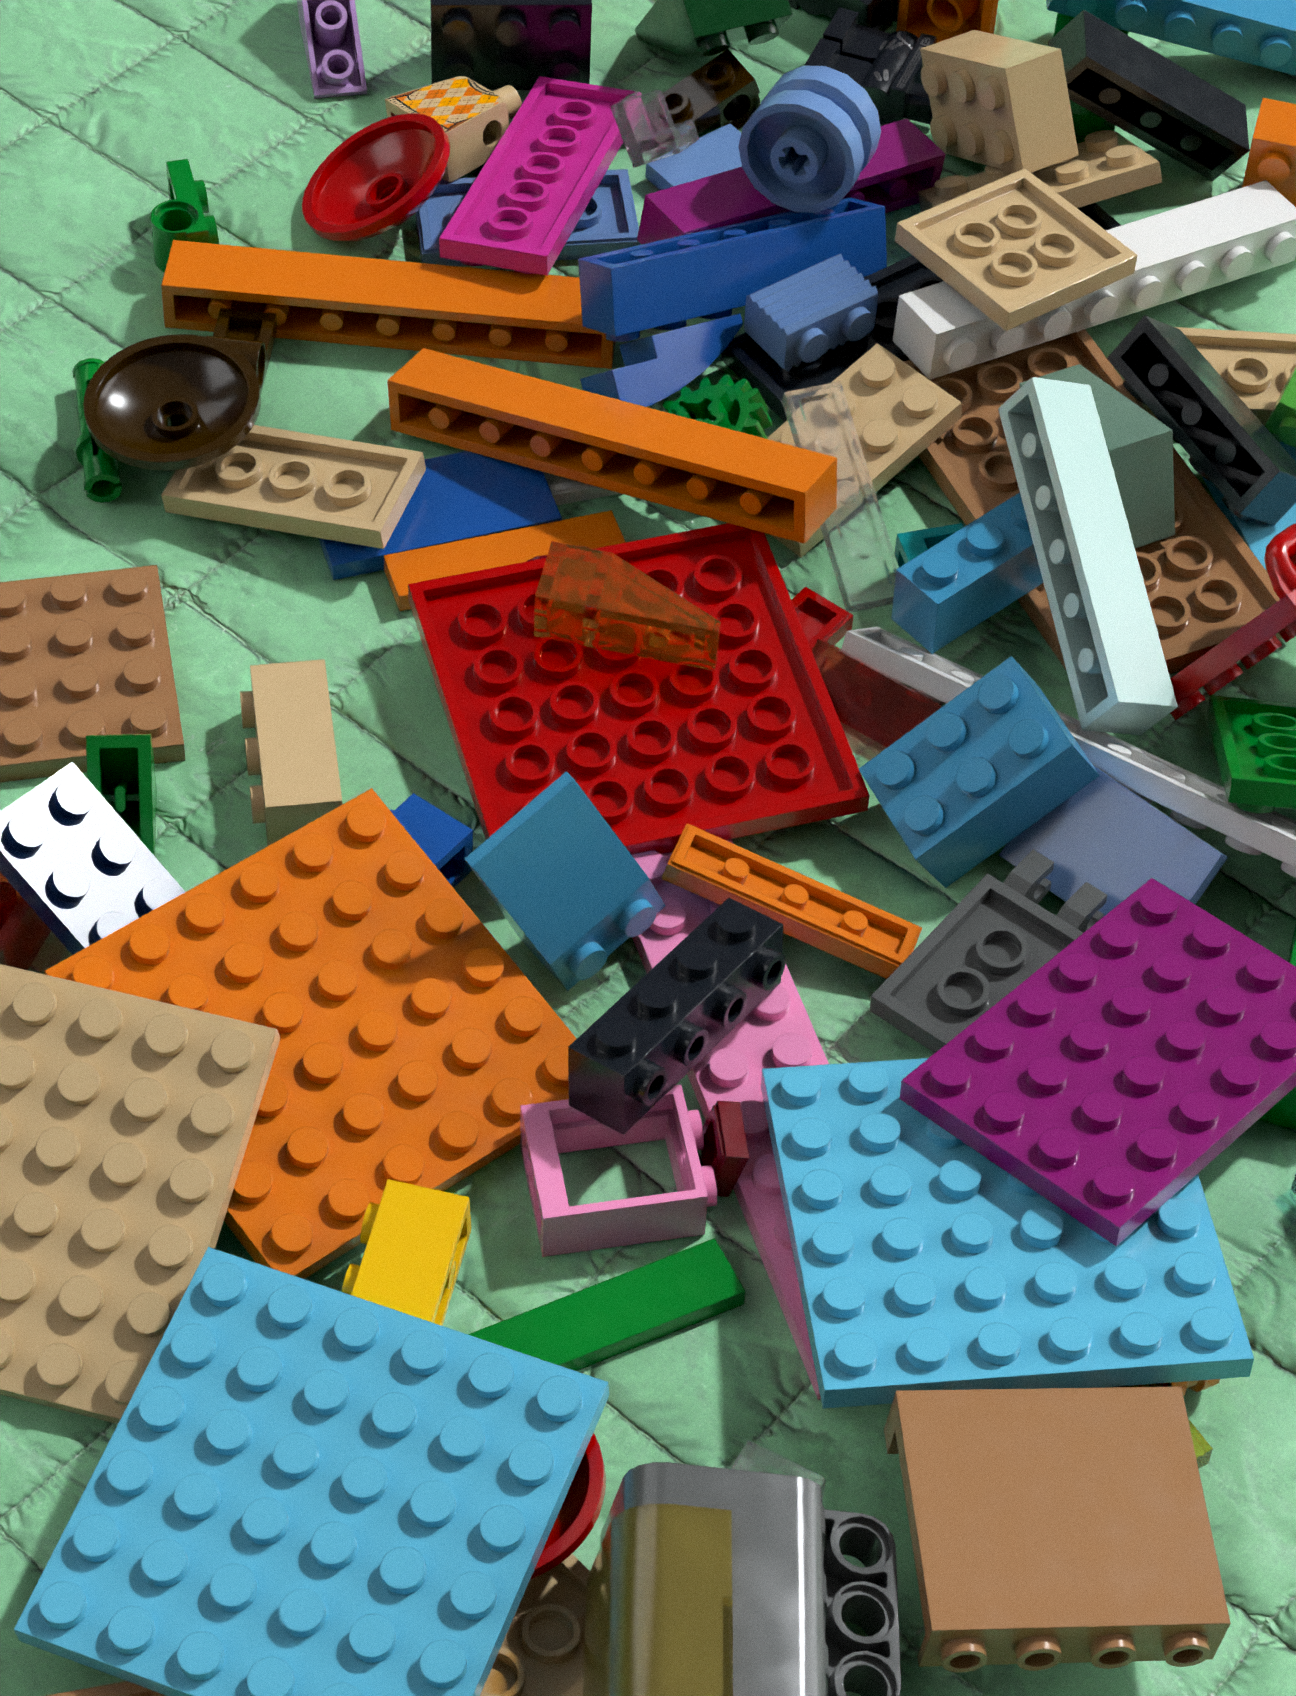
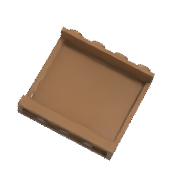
M1182 1387L900 1390L895 1392L884 1426L887 1454H899L925 1627V1637L917 1656L919 1667L943 1666L944 1669L957 1673L974 1671L984 1665L1017 1664L1020 1668L1030 1671L1045 1670L1059 1663L1092 1662L1094 1666L1103 1669L1123 1667L1133 1661H1166V1663L1172 1666L1187 1667L1199 1664L1206 1659L1214 1658L1231 1623Z

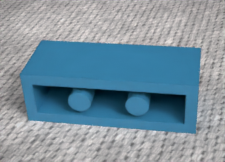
M1020 492L896 569L891 619L930 653L933 654L1043 583Z

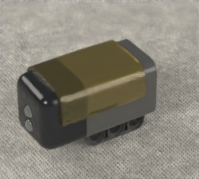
M652 1462L638 1465L624 1475L601 1531L600 1548L587 1578L583 1696H847L845 1692H853L861 1696L900 1695L901 1670L896 1546L892 1533L883 1522L863 1513L824 1509L821 1501V1486L808 1478L671 1462ZM843 1555L855 1557L865 1567L852 1565ZM849 1622L858 1625L868 1636L863 1637L854 1634L844 1623Z

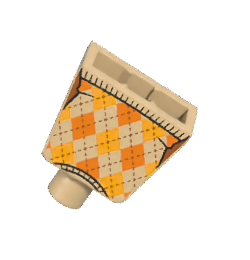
M457 76L385 99L387 118L400 114L418 113L432 117L441 125L450 142V154L443 179L450 183L487 162L508 128L509 120L514 118L521 107L522 101L516 89L510 85L491 91L466 76Z

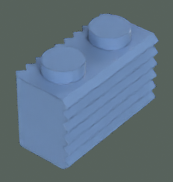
M838 254L746 296L744 331L784 370L789 371L793 365L798 367L802 361L810 363L817 360L829 348L834 350L838 344L843 346L847 340L851 342L858 341L870 333L875 327L878 291L876 286L871 287L869 279L864 280L862 273H857L855 266L851 267L849 261H844L842 255Z

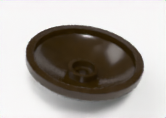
M175 334L158 336L137 342L110 357L91 378L84 395L83 408L88 431L95 443L105 453L130 466L149 470L173 471L208 463L238 445L250 432L257 420L261 407V392L259 380L253 366L239 351L212 338Z

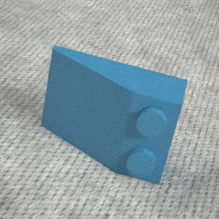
M567 771L464 858L521 941L567 991L580 980H586L595 975L603 967L607 957L628 938L636 937L645 932L654 922L656 914L666 906L651 880Z

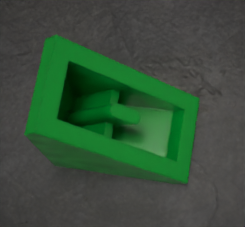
M151 734L86 735L87 779L155 856L157 786Z

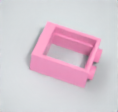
M682 1084L675 1085L624 1135L569 1106V1099L520 1106V1149L542 1257L705 1235L707 1207L717 1205L716 1180L712 1166H701L698 1150H703L704 1148L702 1121L698 1110L688 1111ZM665 1139L677 1192L569 1206L559 1153Z

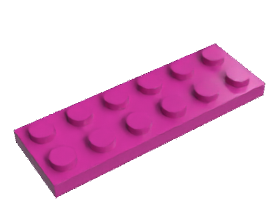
M539 76L439 238L440 258L457 260L468 266L487 265L511 269L525 274L547 276L641 112V92Z

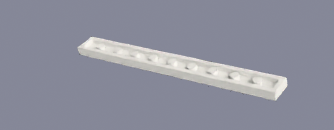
M879 627L847 631L840 650V654L860 663L858 669L863 674L883 681H892L893 679L910 686L908 693L911 696L930 704H947L983 677L970 669L935 653L932 654L928 650ZM1056 710L1092 765L1146 802L1152 803L1154 801L1171 809L1170 816L1175 821L1196 829H1205L1208 826L1227 835L1225 843L1238 851L1251 855H1261L1263 852L1282 861L1281 869L1296 878L1295 820L1276 811L1265 814L1244 811L1237 807L1236 803H1228L1224 787L1105 732L1083 731L1079 720Z

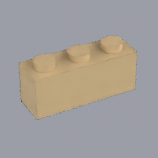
M325 659L250 665L252 691L240 692L243 729L255 728L256 737L245 738L248 776L260 775L261 785L250 786L253 824L265 823L268 846L342 805Z

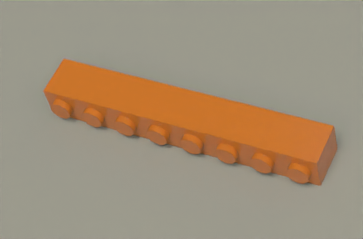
M173 240L161 284L164 324L166 328L214 332L220 308L276 314V338L421 351L425 348L445 354L612 369L616 342L607 340L605 333L582 326L579 277L546 276L515 271Z
M425 348L419 351L387 380L391 430L803 544L812 537L837 509V457Z

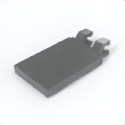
M1033 849L1010 872L1004 883L987 873L871 995L870 1011L936 1053L1103 918L1104 914L1098 910L1106 903L1107 894L1085 882L1064 903L1055 916L1038 905L1051 889V881L1045 877H1048L1053 871L1054 862Z

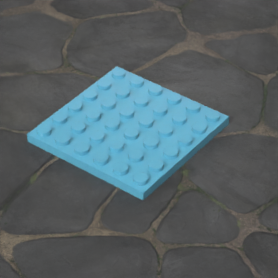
M928 1058L762 1069L761 1092L823 1409L892 1404L895 1392L900 1390L1105 1388L1250 1377L1254 1356L1198 1174L1121 1243L1115 1246L899 1099L902 1079Z
M208 1247L39 1578L14 1631L18 1640L166 1696H480L609 1398L608 1382Z

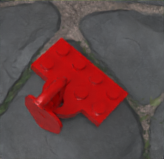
M1296 524L1290 525L1274 536L1266 546L1264 557L1266 571L1273 589L1280 600L1170 678L1178 705L1176 709L1170 712L1175 721L1205 700L1199 691L1201 687L1210 696L1244 673L1236 662L1240 660L1248 670L1281 647L1282 643L1277 638V633L1280 634L1285 643L1296 636Z

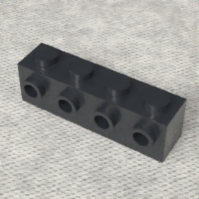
M1082 10L1048 41V46L1061 49L1070 100L1206 178L1214 181L1250 151L1246 105L1091 13Z
M1144 315L1107 357L1108 361L1125 379L1123 382L1124 387L1138 401L1147 405L1160 422L1173 430V440L1179 443L1190 455L1189 463L1201 476L1214 483L1224 495L1222 497L1223 503L1233 514L1246 522L1253 518L1275 526L1296 503L1295 460L1180 329Z
M731 898L724 901L568 1047L569 1106L624 1135L781 983V976L786 964V958L782 954L783 924Z

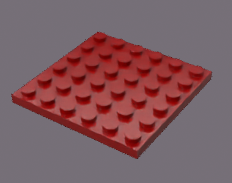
M726 523L408 584L409 604L486 840L566 771L575 779L631 855L652 850L660 854L674 851L686 824L695 826L724 840H730L868 811L869 792L763 532Z

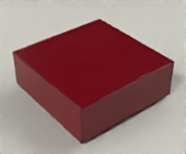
M717 1101L703 1125L704 1148L703 1150H698V1156L701 1166L711 1165L713 1168L717 1196L729 1197L749 1160V1153L740 1102Z

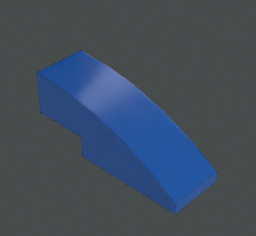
M741 313L620 344L625 367L581 378L582 389L644 407L651 406L679 391L712 364L727 348L742 327Z

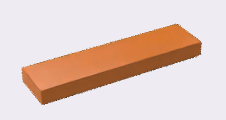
M612 510L384 555V572L399 611L411 609L408 600V584L526 562L536 556L563 555L626 542Z
M686 824L661 878L719 905L728 898H731L782 923L784 934L885 979L914 951L922 927L690 824Z

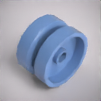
M801 66L786 72L770 89L760 106L743 126L738 146L742 168L754 188L776 205L794 212L818 213L836 206L850 191L859 178L860 172L867 166L877 150L881 135L878 110L867 91L847 74L827 66Z

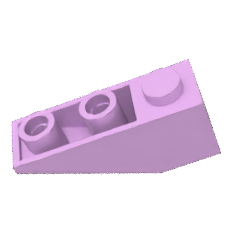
M297 0L300 28L314 99L367 94L355 0Z

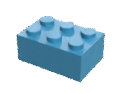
M1012 656L859 768L862 776L915 860L945 888L1100 776L1041 688Z

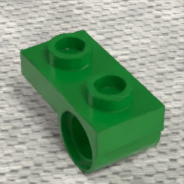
M188 159L166 162L169 200L158 204L151 212L154 262L163 272L166 269L173 240L219 244L214 215L204 216V213L209 212L204 180L194 181Z

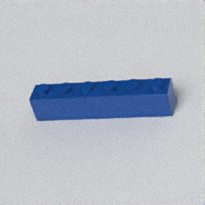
M855 198L842 199L836 206L818 213L789 211L579 258L582 326L605 333L606 339L609 341L625 342L638 339L640 331L650 328L676 330L686 327L687 319L696 317L719 319L731 316L733 308L746 305V296L838 254L842 255L844 261L848 260L851 267L855 266L857 273H862L864 278L887 267L885 206Z

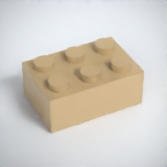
M972 30L920 49L923 62L921 81L929 95L933 117L930 123V130L936 145L945 154L1013 173L1024 168L1032 173L1079 155L1061 49L978 30Z

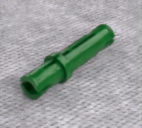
M87 358L79 361L72 371L75 380L77 415L80 436L75 443L76 457L80 464L83 465L85 479L83 484L86 496L92 501L104 503L115 500L121 494L122 482L120 483L119 461L105 453L95 443L87 428L83 408L84 395L91 378L100 366L105 363L100 359Z

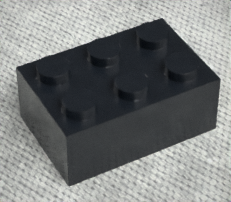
M430 0L431 84L457 76H466L489 90H497L506 85H510L516 90H531L539 76L590 84L592 0Z

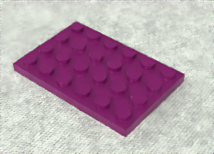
M1151 878L902 1079L899 1099L1117 1246L1296 1086V966Z

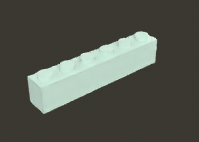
M1031 377L998 410L1081 729L1083 731L1142 735L1176 709L1178 705L1091 386Z

